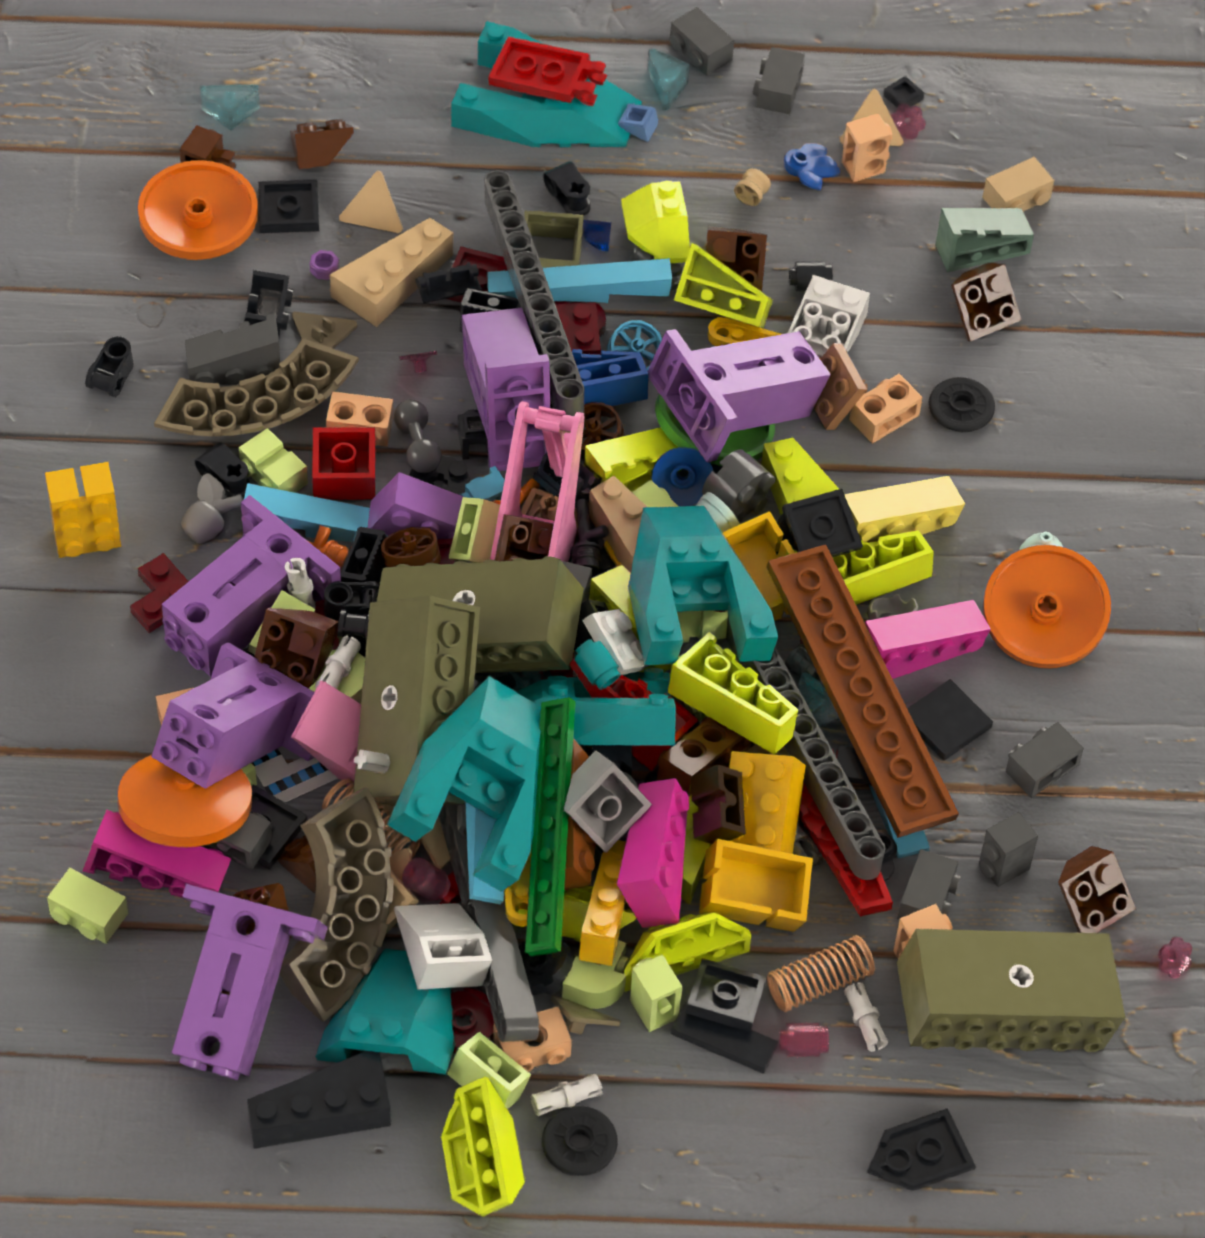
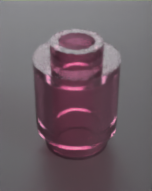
M415 858L404 868L402 874L404 886L427 900H440L448 893L450 880L446 872L424 858Z
M786 1023V1029L779 1031L780 1050H786L787 1057H820V1053H828L829 1051L828 1026H820L819 1023Z

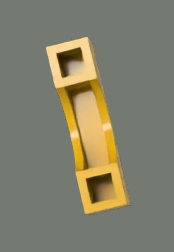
M618 840L606 853L604 851L602 853L581 932L579 960L608 966L613 965L626 899L617 885L626 841Z

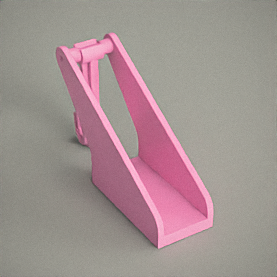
M520 402L515 419L490 560H495L503 516L506 514L553 523L548 556L560 558L561 561L565 562L569 561L570 549L574 544L577 534L574 507L584 428V413L576 412L575 416L566 415V412L563 410L543 406L535 409L530 408L528 402ZM528 424H533L535 429L542 430L550 468L554 470L557 477H562L555 521L523 515L521 512L520 489Z

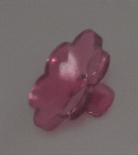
M901 104L897 107V112L891 114L901 137L905 136L910 140L917 137L918 131L923 130L926 126L925 119L921 117L922 110L918 106L910 107L907 104Z
M437 351L399 356L400 360L413 362L415 373L427 371L425 361L429 357L437 355Z
M1177 936L1173 937L1169 944H1164L1158 954L1161 959L1159 963L1160 971L1167 973L1170 978H1179L1182 971H1187L1191 966L1190 955L1192 953V945L1184 942L1181 937Z

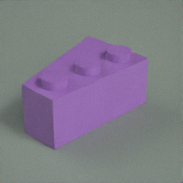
M398 472L371 500L367 528L383 530L389 536L400 529L425 527L435 532L437 539L453 538L463 496Z

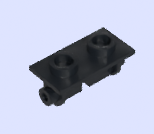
M470 262L463 266L450 268L448 272H445V270L431 273L424 272L422 276L415 279L423 304L464 295L467 288L481 291L477 278L479 276L478 267L476 264L471 265Z

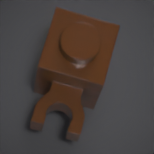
M196 125L180 147L181 163L202 160L221 163L233 169L236 168V163L232 162L235 152L227 149L223 150V136L212 129Z

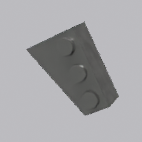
M275 313L266 315L267 320L252 325L248 321L239 323V329L223 333L220 329L185 340L189 380L203 383H219V385L239 384L241 380L252 378L262 373L266 376L278 369L280 351Z

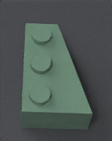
M941 208L935 246L947 272L1030 254L1034 234L1021 208Z

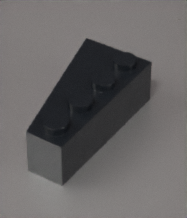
M375 1051L363 1052L247 1099L254 1149L391 1126L390 1103L380 1052Z

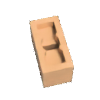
M879 114L846 123L841 162L853 182L876 176L886 171L887 160L890 157L889 144L890 140H892V131L890 126L883 122Z
M897 374L891 379L882 380L876 388L866 394L864 393L851 409L849 420L873 444L920 415L922 396L900 374Z
M332 391L326 427H375L376 446L388 447L393 422V399Z

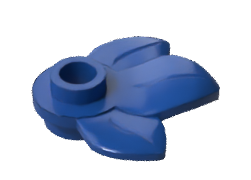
M809 143L803 145L801 149H791L784 157L785 170L790 175L799 177L801 183L815 190L822 189V178L835 177L840 174L839 166L832 158L826 156L827 148L820 144Z

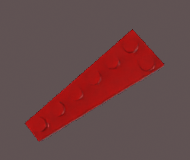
M803 782L799 818L859 916L892 910L893 901L881 871L872 880L860 879L854 875Z

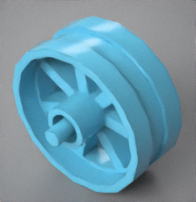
M630 320L621 324L614 331L606 349L607 351L640 352L642 357L652 361L655 354L644 349L654 344L657 351L662 337L659 331L651 324L642 320ZM625 330H635L633 340L624 332ZM641 332L646 334L650 339L647 341L641 339ZM617 335L627 346H614Z

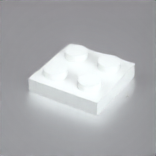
M620 609L592 613L582 620L594 642L601 641L619 665L617 670L621 675L642 671L649 666L644 665L640 642L631 630L632 624L630 619Z

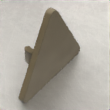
M302 312L292 313V319L301 340L303 338L332 349L357 328L355 320Z
M552 995L551 1001L556 1007L559 1006L560 1011L566 1016L564 1022L566 1027H569V1032L582 1035L586 1023L619 1026L621 1023L619 1019L559 996Z

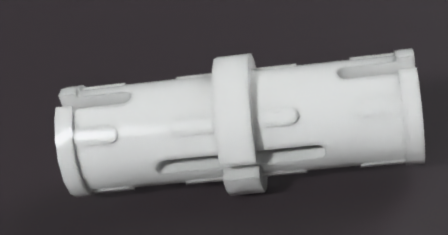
M301 558L290 559L292 569L288 561L285 564V570L289 579L287 584L288 592L293 597L307 605L309 604L310 607L315 609L316 605L312 595L313 582L307 575L306 564Z
M344 636L341 639L335 653L326 660V669L316 682V689L320 681H324L337 689L343 677L350 673L351 662L361 648V644L357 639L351 637L349 640V636Z
M858 982L857 990L855 984H851L845 988L844 994L854 1014L852 1018L854 1025L860 1028L869 1051H875L874 1044L880 1050L888 1044V1039L885 1037L878 1021L880 1014L877 1008L872 1006L864 984Z
M596 1074L570 1083L563 1081L558 1084V1087L532 1094V1107L537 1116L563 1107H573L575 1103L602 1095V1086Z

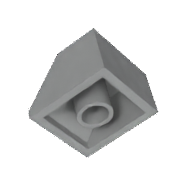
M595 750L573 773L564 810L606 853L652 804L613 762Z

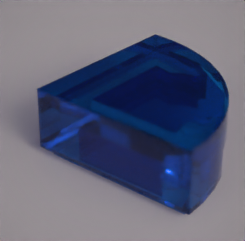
M583 220L584 238L593 247L609 251L612 222Z

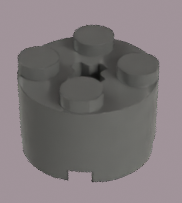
M736 450L720 462L723 467L717 474L713 471L709 474L703 485L702 494L705 495L707 492H711L730 508L740 523L751 511L758 513L764 508L768 501L765 496L775 483L776 477L751 455L743 450Z

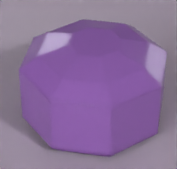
M320 250L311 255L310 272L316 279L329 280L330 274L338 270L339 258L332 251Z

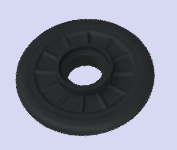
M955 377L944 380L935 386L929 397V409L934 419L945 428L957 432H971L984 427L990 422L995 412V401L991 392L980 382L970 378ZM963 400L968 402L970 407L960 409L954 405V402Z
M573 1106L557 1112L549 1119L542 1134V1147L549 1162L558 1170L575 1176L591 1175L605 1168L613 1159L618 1145L617 1133L610 1119L602 1112L585 1106ZM576 1134H583L589 1138L590 1142L585 1147L577 1148L571 1144L570 1139Z

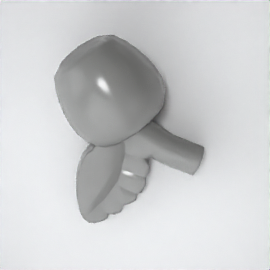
M205 474L201 478L197 488L199 501L189 507L181 521V528L184 533L197 544H204L216 538L225 526L221 514L240 508L243 501L241 494L225 499V489L222 483L211 474Z

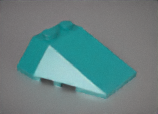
M384 949L371 966L368 975H365L354 990V994L344 1003L325 1027L315 1056L316 1059L319 1061L341 1062L351 1058L354 1049L408 1055L413 1071L446 1074L455 1047L452 1026L451 988L418 989L407 951Z

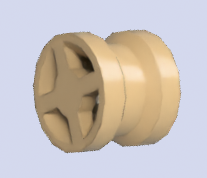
M751 168L744 173L743 179L737 183L734 192L737 198L744 204L756 206L762 200L763 194L771 187V182L762 171Z

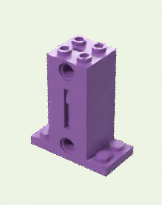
M522 308L462 315L464 368L488 439L489 468L496 466L498 471H505L507 469L515 419L520 402H528L530 408L539 409V406L550 408L549 359L547 354L538 355ZM533 424L527 425L523 468L540 466L542 458L547 452L543 432L540 429H535Z
M676 329L668 330L665 332L648 369V378L706 462L718 459L731 432L809 417L831 375L800 331L691 351Z
M251 495L241 502L243 537L162 603L165 642L172 650L176 652L179 650L184 654L195 669H202L209 676L212 675L221 646L229 642L239 649H244L250 644L261 626L266 609L272 607L281 590L289 594L287 587L289 579L285 570L287 561L292 569L290 559L301 558L304 560L307 575L313 582L312 595L315 601L324 600L325 588L330 583L341 582L340 567Z
M228 642L220 648L210 680L169 701L151 757L203 788L213 785L281 746L306 761H310L314 757L291 736L314 692L274 668H270L267 664L259 663L258 659Z
M186 884L182 897L191 903L190 908L195 909L198 913L212 917L172 1054L181 1057L179 1063L187 1067L206 1071L207 1065L212 1066L213 1073L234 1080H238L240 1074L249 1077L290 935L294 936V939L313 944L314 938L324 940L328 927L318 919ZM255 922L254 931L246 935L247 927ZM219 1041L220 1049L218 1053L212 1056L211 1048L214 1043Z

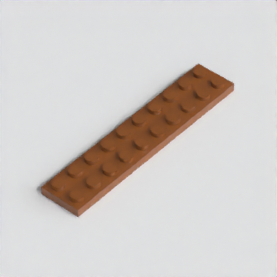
M822 545L769 560L766 568L897 838L956 820L959 812L827 546Z

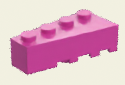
M106 810L91 846L83 872L94 874L96 869L110 872V879L121 882L124 877L137 879L144 888L154 890L167 887L171 895L183 898L186 884L219 892L232 858L213 848L207 849L202 846L172 847L151 842L134 833L124 823L119 812Z

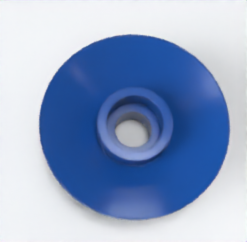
M679 447L671 449L660 456L653 467L652 481L659 488H664L671 500L678 506H691L697 504L703 496V485L712 471L714 472L711 462H706L698 450ZM680 469H686L689 473L687 476L681 477L677 472Z

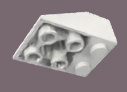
M813 275L788 333L800 331L819 358H822L833 343L842 344L848 353L858 337L867 316L870 293Z
M459 903L395 906L394 911L418 989L483 985L492 958L484 933Z

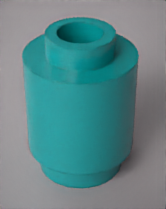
M588 640L576 649L578 655L574 661L590 683L596 685L599 690L607 688L621 676L617 670L619 665L601 641L593 642Z

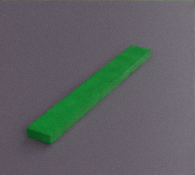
M570 697L541 702V733L525 952L530 956L561 952L569 815L565 812L564 807L571 783L576 703Z

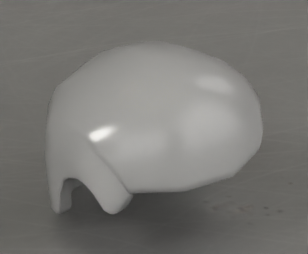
M895 594L889 599L884 597L873 599L868 607L867 615L869 620L918 611L919 607L914 598H911L909 602H904L899 594Z

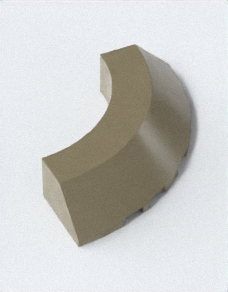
M302 338L295 350L279 363L278 369L266 376L262 373L252 378L241 380L239 385L220 387L219 383H203L180 378L154 422V427L176 433L214 437L253 433L281 425L305 414L325 401L332 394V391L335 392L348 378L358 363L359 357Z
M364 787L328 806L300 825L309 842L316 871L315 900L310 917L318 919L328 928L324 940L314 938L313 944L298 940L293 949L284 957L279 974L291 994L320 1021H325L340 1009L354 994L355 988L364 975H368L371 969L370 964L378 948L382 946L388 927L386 921L389 904L393 900V878H391L389 856H392L391 847L387 846L383 830L385 824L368 787Z

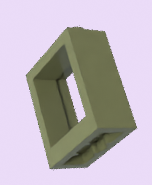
M524 210V217L531 236L574 239L572 261L539 258L542 268L580 265L584 215Z

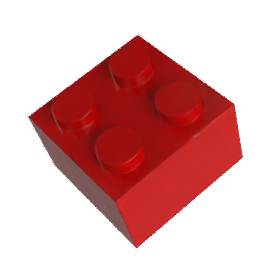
M313 427L312 484L314 497L329 500H372L376 496L375 427Z

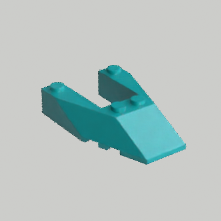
M486 21L478 39L477 65L493 68L508 37L536 43L541 42L513 27ZM605 80L603 85H596L593 94L597 95V99L593 106L583 104L576 97L573 98L571 103L523 93L520 98L460 83L451 103V127L531 147L559 143V147H571L572 143H589V147H626L631 133L620 127L618 123L628 104L642 105V101L608 80Z
M643 507L628 591L644 665L674 664L678 660L683 636L677 612L727 610L739 662L770 661L778 639L772 610L706 507Z
M647 668L644 669V672L623 674L633 681H637L640 678L648 683L646 689L654 693L649 695V698H592L578 677L567 678L565 676H550L547 680H540L517 691L518 694L540 707L541 702L567 697L576 701L573 738L579 745L675 746L676 706L674 698H668L670 696L668 693L670 675L669 672H664L663 669Z
M492 677L486 678L441 726L423 742L387 825L416 842L433 829L448 792L496 819L473 876L500 892L518 881L530 854L534 834L541 707Z

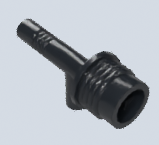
M579 499L576 501L579 543L571 547L570 555L572 556L573 564L592 568V577L599 574V564L601 563V547L594 542L609 536V530L606 525L590 530L588 500Z

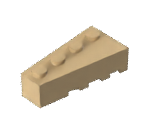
M428 218L331 273V298L374 326H379L418 289L415 281L417 277L422 276L424 272H436L453 256V232L432 218Z
M612 476L590 490L588 503L589 517L595 527L607 526L609 536L603 538V540L608 541L618 562H621L631 573L643 507L647 506L615 476Z

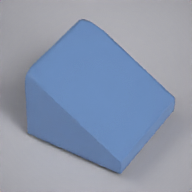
M628 104L618 125L641 140L649 142L658 125L656 109L654 107Z

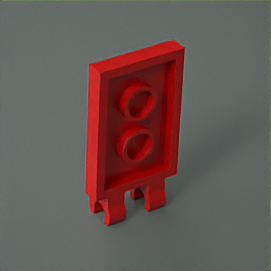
M508 37L488 76L490 86L571 103L573 98L576 97L583 104L593 106L597 99V95L593 94L596 85H603L607 78V74L603 73L606 64L601 61H590V54Z

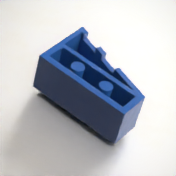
M572 349V354L584 385V405L591 402H599L615 406L648 399V371L640 352L601 350V355L582 354V349Z

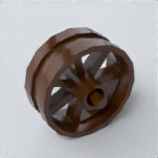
M591 402L584 405V426L586 430H583L582 438H587L581 446L580 458L585 459L586 445L625 436L619 414L612 406L599 402ZM602 416L610 418L609 420L601 424ZM617 424L616 433L606 431Z
M425 527L400 529L391 533L381 544L386 568L396 567L399 564L424 566L426 563L439 564L441 561L436 533Z

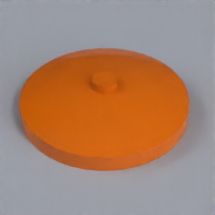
M202 160L182 162L163 169L147 182L138 201L139 223L145 237L164 253L189 260L211 259L235 250L249 238L255 228L258 217L257 197L250 182L241 173L229 166Z
M1037 545L1013 553L994 570L985 589L983 613L986 622L991 628L989 633L992 639L1008 656L1032 667L1059 668L1080 661L1098 646L1110 620L1111 598L1102 574L1084 556L1060 546Z
M152 755L138 761L129 768L118 786V810L124 823L142 838L165 846L197 847L225 839L245 823L252 806L251 784L241 769L213 785L203 788L151 757Z

